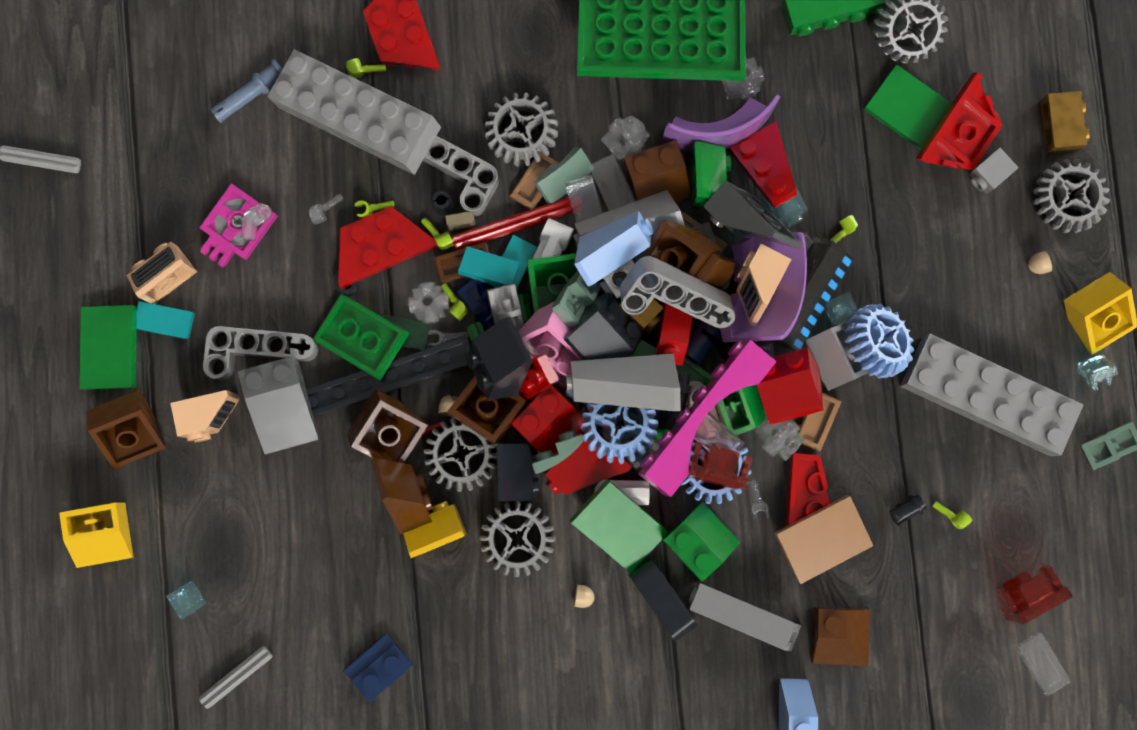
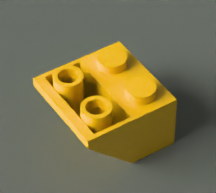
M110 503L59 513L63 541L76 568L134 558L125 503Z

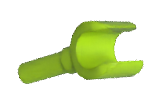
M358 58L351 59L346 63L348 73L353 78H359L368 72L386 71L385 64L362 66Z
M358 201L354 205L356 207L366 206L365 213L357 214L360 218L367 217L373 214V212L383 210L389 206L395 207L394 201L379 204Z
M853 215L839 222L843 230L825 244L829 249L846 235L856 230L858 224Z
M427 218L421 221L430 231L441 250L453 246L448 231L439 234L438 230Z
M444 283L441 287L449 300L454 304L448 311L460 321L467 314L468 309L454 295L448 284Z
M937 501L932 506L946 515L957 529H963L972 522V518L964 510L955 515Z

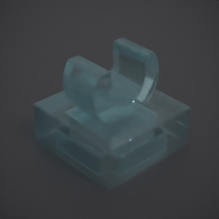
M850 291L829 300L825 306L833 327L849 321L854 312L858 310Z
M1103 354L1077 364L1079 374L1087 379V384L1095 391L1098 390L1097 382L1103 381L1109 386L1112 384V377L1118 375L1117 365Z
M193 580L166 596L180 620L185 619L207 605Z

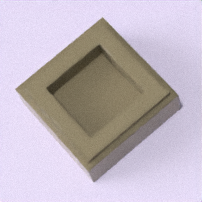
M473 211L446 215V222L450 231L476 226Z

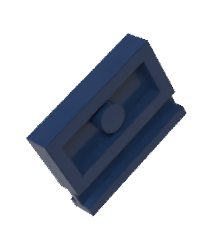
M387 633L343 672L348 675L366 700L371 702L406 672L413 663Z

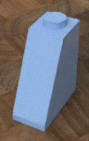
M637 211L579 237L574 264L587 286L593 285L650 247L651 235L653 234L650 221L647 218L643 219L640 212Z
M779 678V730H818V714L808 679Z

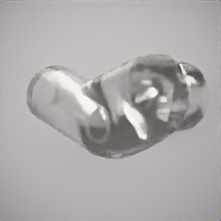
M257 204L244 213L241 239L255 240L256 227L271 216V208L268 205Z

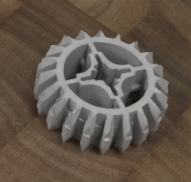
M884 0L887 8L885 10L877 9L882 17L881 19L874 20V24L880 26V28L873 31L875 36L880 37L876 43L878 46L883 47L882 52L885 55L890 54V58L894 61L900 58L902 63H908L909 59L914 63H918L919 55L924 59H928V50L937 52V48L934 46L935 43L944 42L940 34L948 31L946 27L942 26L943 23L948 21V18L942 15L946 9L944 6L939 5L940 0H894L893 2ZM922 5L926 11L913 14L907 7ZM897 16H898V21H897V23L894 25L895 19H896ZM909 24L913 26V27L910 29L911 31L907 30L908 27H910V26H908ZM908 38L914 44L898 46L895 41Z
M526 92L523 95V99H519L517 93L513 94L514 100L509 101L504 96V105L495 103L494 108L497 112H489L488 117L492 121L485 122V127L489 130L485 133V137L491 140L488 143L489 148L496 149L495 156L497 158L504 155L503 160L505 163H509L514 158V165L517 167L520 164V160H524L525 165L529 166L530 158L533 157L539 163L541 160L538 153L541 152L544 156H548L549 150L547 147H555V141L551 138L558 137V131L554 129L558 126V121L552 119L555 116L554 110H547L548 103L546 101L539 104L540 99L537 95L531 101L529 100V94ZM526 111L533 113L536 116L534 117V115H531L528 117H523L518 112ZM510 116L511 125L500 135L502 123ZM516 121L526 129L527 138L518 131ZM544 124L541 137L534 143L532 141V134L538 130L539 126ZM520 142L526 148H515L506 143Z
M1069 159L1061 162V165L1056 162L1051 165V169L1044 170L1042 172L1043 177L1036 181L1040 187L1033 191L1035 195L1040 196V198L1034 200L1033 204L1041 205L1042 207L1037 211V214L1042 215L1045 213L1047 216L1043 223L1047 224L1053 221L1052 229L1057 230L1062 226L1063 233H1068L1071 229L1074 233H1078L1082 228L1088 230L1092 227V223H1098L1101 220L1099 215H1103L1107 211L1103 205L1108 204L1110 199L1103 196L1109 192L1110 188H1103L1101 185L1106 181V178L1098 179L1096 176L1099 174L1100 169H1095L1091 172L1090 163H1085L1081 167L1080 159L1074 160L1072 164ZM1061 177H1073L1080 182L1073 184L1068 180H1063ZM1077 189V191L1073 194V200L1065 204V202L1069 199L1068 195L1071 194L1070 192H1073ZM1086 190L1089 192L1090 201L1086 197ZM1053 192H1054V193L1056 194V196H1057V203H1056V204H1055L1054 199H1053ZM1068 208L1075 213L1079 212L1082 216H1070L1062 211Z
M452 417L450 419L452 427L448 428L447 424L443 421L440 423L444 430L442 433L436 429L432 430V433L438 437L436 441L430 438L426 440L428 444L434 446L433 450H424V454L433 456V459L425 461V465H435V468L431 469L429 474L431 476L438 472L441 474L436 480L438 484H441L446 478L448 480L446 489L450 490L453 483L456 482L458 492L462 491L463 483H466L467 489L471 491L473 490L472 481L474 480L480 487L483 486L480 476L484 475L487 479H491V474L486 471L488 467L494 470L497 469V465L490 463L491 458L497 459V453H491V449H496L498 443L489 444L487 439L463 423L457 425V420ZM461 431L477 435L483 444L467 446L464 443ZM453 434V449L450 452L439 455L443 441ZM458 440L460 445L464 446V450L467 448L469 451L476 450L465 456L466 468L464 463L460 462V458H448L459 452ZM485 453L481 467L471 475V459L476 455ZM457 462L463 477L450 475L443 468L442 463Z
M516 501L515 510H511L510 503L506 502L504 504L506 512L502 513L501 509L496 507L494 510L498 517L496 519L491 515L486 517L488 521L492 522L491 527L488 525H482L481 527L484 531H489L488 536H480V541H488L489 544L483 546L481 551H491L492 554L486 558V561L490 562L495 558L498 561L493 567L495 570L499 569L501 564L506 566L503 571L504 575H508L510 568H515L514 576L519 577V568H524V572L528 576L531 574L530 565H533L537 571L540 570L541 567L537 563L539 558L545 563L548 562L549 559L543 555L544 551L553 553L554 549L546 546V542H554L555 537H547L546 532L554 530V527H544L543 523L547 522L549 517L546 515L540 520L537 517L541 513L540 508H537L534 513L529 512L532 506L531 503L528 502L525 510H521V502ZM512 515L528 517L518 529H513L502 522L505 518ZM534 523L538 526L541 534L539 549L527 537ZM526 526L527 529L524 531L522 539L530 548L524 544L520 546L518 543L517 547L513 546L509 551L508 549L512 545L513 538L506 532V529L511 533L515 531L517 534L518 531H522ZM496 529L500 530L507 538V545L501 554L495 546L494 536ZM516 549H523L533 555L532 558L523 562L507 560Z

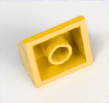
M1111 272L1064 300L1069 322L1088 352L1092 355L1137 328L1132 288Z
M446 501L434 506L432 509L433 513L430 514L432 522L403 533L411 558L468 535L455 504L449 506Z

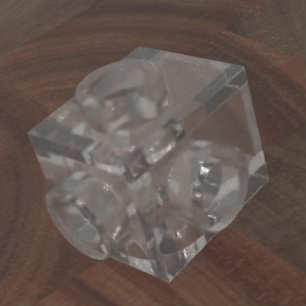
M755 57L746 58L745 81H723L727 99L737 97L748 99L755 96L760 91L762 82H764L763 69L761 65L757 66Z
M632 115L625 119L621 117L616 119L609 126V131L601 141L618 160H621L626 156L643 151L646 147L644 142L650 137V134L645 130L644 124Z
M434 282L419 284L417 289H412L413 297H408L409 309L411 314L415 313V317L419 321L435 323L439 322V318L446 317L445 309H449V299L447 292L443 293L440 286H435ZM432 297L433 302L431 305H423L424 298Z
M766 418L755 430L764 442L761 447L770 456L775 457L777 454L785 461L804 442V439L798 433L800 427L793 420L770 425Z

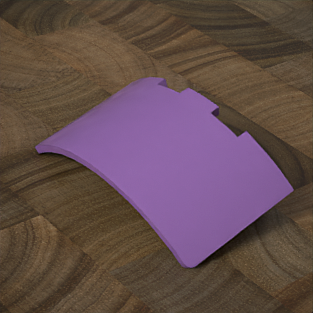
M776 95L768 107L749 97L747 102L736 113L726 119L713 123H694L675 117L672 124L668 123L666 125L662 142L668 143L677 140L680 150L691 152L694 142L697 141L723 146L725 149H728L756 133L768 120L781 96Z
M802 232L792 233L803 244L800 249L751 236L744 237L732 245L734 260L740 264L734 272V281L738 282V286L741 279L737 278L747 256L750 251L756 253L760 244L792 260L755 327L749 323L738 291H736V294L730 295L735 312V320L730 326L720 328L723 342L781 340L790 333L800 314L806 288L807 257L805 238Z

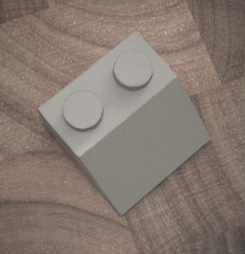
M846 322L805 340L819 366L820 378L828 391L868 374L867 370L860 369L859 362H854L855 357L853 353L848 352L850 345L844 342L848 338L844 332L848 327Z

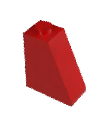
M663 303V309L660 314L662 319L658 324L655 355L674 354L675 364L682 366L689 343L692 316L669 304Z
M583 441L571 455L553 466L545 474L549 479L545 484L556 495L560 491L566 495L625 473L632 466L625 459L624 463L620 464L618 457H614L613 462L609 463L607 461V454L599 459L597 457V450H589L588 445L590 442Z

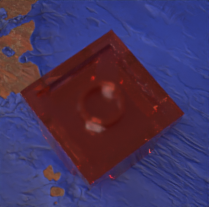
M694 443L689 461V475L687 477L738 491L746 490L747 477L752 461L751 456L746 455L743 457L739 476H737L735 471L740 456L739 452L714 445L706 449L702 466L697 465L702 443Z
M1049 565L1038 567L1041 574L1031 578L1028 572H1023L1003 583L1005 590L998 589L994 592L1003 607L1001 612L1005 619L1022 625L1073 596L1068 587L1061 584L1053 568Z

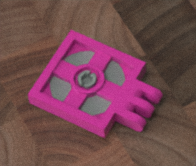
M231 183L200 226L201 230L210 235L200 252L207 255L213 247L214 250L210 254L209 259L214 262L222 253L223 256L218 262V265L222 268L228 264L235 253L247 260L278 216Z

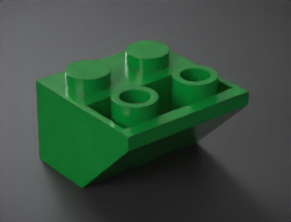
M712 379L704 382L706 387L712 381ZM757 385L737 390L715 405L723 428L722 433L729 438L755 429L767 420Z

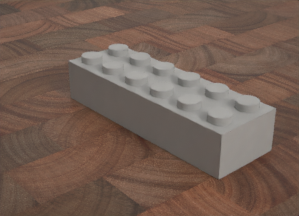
M295 49L267 96L278 108L413 175L417 172L441 129V126L432 115Z
M932 334L921 338L913 360L900 387L1050 457L1062 455L1083 408V404Z

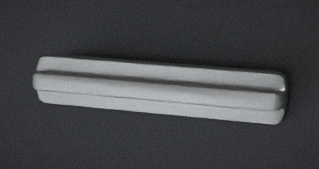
M5 145L0 147V160L5 162L78 173L80 171L81 160L76 157Z
M265 646L260 647L199 697L201 704L206 709L212 707L272 658L269 649Z

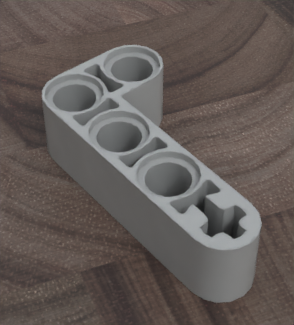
M438 136L434 139L423 159V162L466 184L460 196V203L464 212L473 211L474 217L485 211L499 184L498 173L494 166ZM436 148L445 150L443 157L437 159L433 158L431 153ZM464 160L469 163V167L465 171H458L455 169L456 163ZM484 173L493 175V180L488 184H483L479 181V177ZM478 197L481 201L477 207L470 208L466 206L468 198Z
M651 256L640 258L620 285L622 308L631 315L642 313L653 298H656L717 328H726L735 320V312L730 295Z
M218 326L210 329L207 333L203 370L208 377L218 381H225L233 375L236 355L284 359L293 356L299 361L306 362L315 359L318 355L319 347L315 340L305 334ZM226 333L227 343L222 347H218L216 344L217 337L220 334ZM249 336H254L255 345L253 348L246 350L243 345L244 340ZM280 338L283 341L282 349L278 352H272L271 343L273 340ZM306 342L310 349L305 350L303 355V352L292 348L291 343L295 346H304ZM222 360L224 370L222 373L215 375L213 366L217 361Z

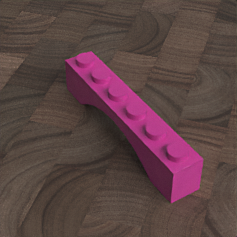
M738 341L728 352L730 358L724 365L721 363L714 369L711 374L712 381L707 387L702 386L694 395V404L690 409L685 408L676 418L678 424L672 432L669 430L665 432L658 441L660 447L654 454H648L642 461L640 466L643 469L639 472V475L663 495L671 497L689 475L691 445L697 429L706 414L729 394L744 387L759 384L776 363L772 357L753 341Z

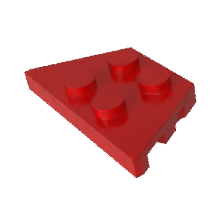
M373 0L363 10L382 64H402L405 67L411 68L419 66L436 71L440 70V65L416 0Z
M974 72L970 75L916 157L917 161L964 170L975 169L1003 126L998 114L994 111L990 95H986L980 83V80L983 78L979 72Z
M391 206L341 227L339 287L343 289L357 281L359 282L437 247V243L431 236Z

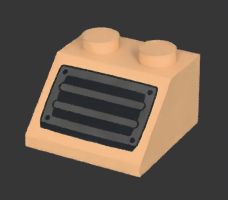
M172 242L168 244L163 243L153 251L154 255L146 261L140 260L131 268L132 271L126 275L138 298L148 303L156 304L197 273V270L180 248Z
M760 244L756 253L750 251L737 278L741 279L737 291L749 323L754 327L768 306L792 260L763 244Z
M225 390L170 403L177 436L194 442L210 440V435L219 433L240 400L239 394Z

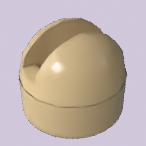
M1046 251L1036 253L1030 258L1029 268L1032 272L1045 274L1052 271L1051 260Z
M451 395L444 396L440 400L438 413L444 416H451L447 412L457 397H451Z
M577 584L574 607H589L594 601L592 589L588 586Z

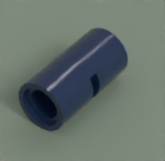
M701 320L690 333L685 356L699 366L716 346V343L722 339L720 328Z

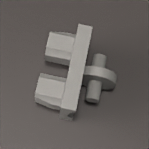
M515 284L486 290L494 325L502 319L510 317L517 331H519L523 327L524 322Z

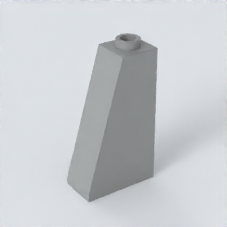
M668 190L575 223L577 234H574L573 237L578 248L579 237L637 211L640 212L643 219L647 218L652 225L653 234L651 235V240L665 219L683 226L685 225L680 209Z
M674 354L571 361V373H566L567 390H573V397L576 402L680 411V384Z
M701 583L699 588L695 587L689 598V603L692 604L690 607L691 611L785 651H792L802 626Z

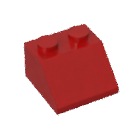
M809 348L773 357L776 363L763 380L757 384L769 424L773 425L824 411L820 369Z
M553 385L545 389L511 423L541 453L552 450L553 454L557 453L555 441L560 440V434L575 430L576 434L582 432V435L586 433L581 430V424L585 423L582 418L583 414Z

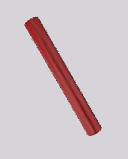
M573 195L551 204H546L453 235L452 242L454 248L460 250L467 246L477 245L546 222L549 218L555 219L583 209V204L579 195Z

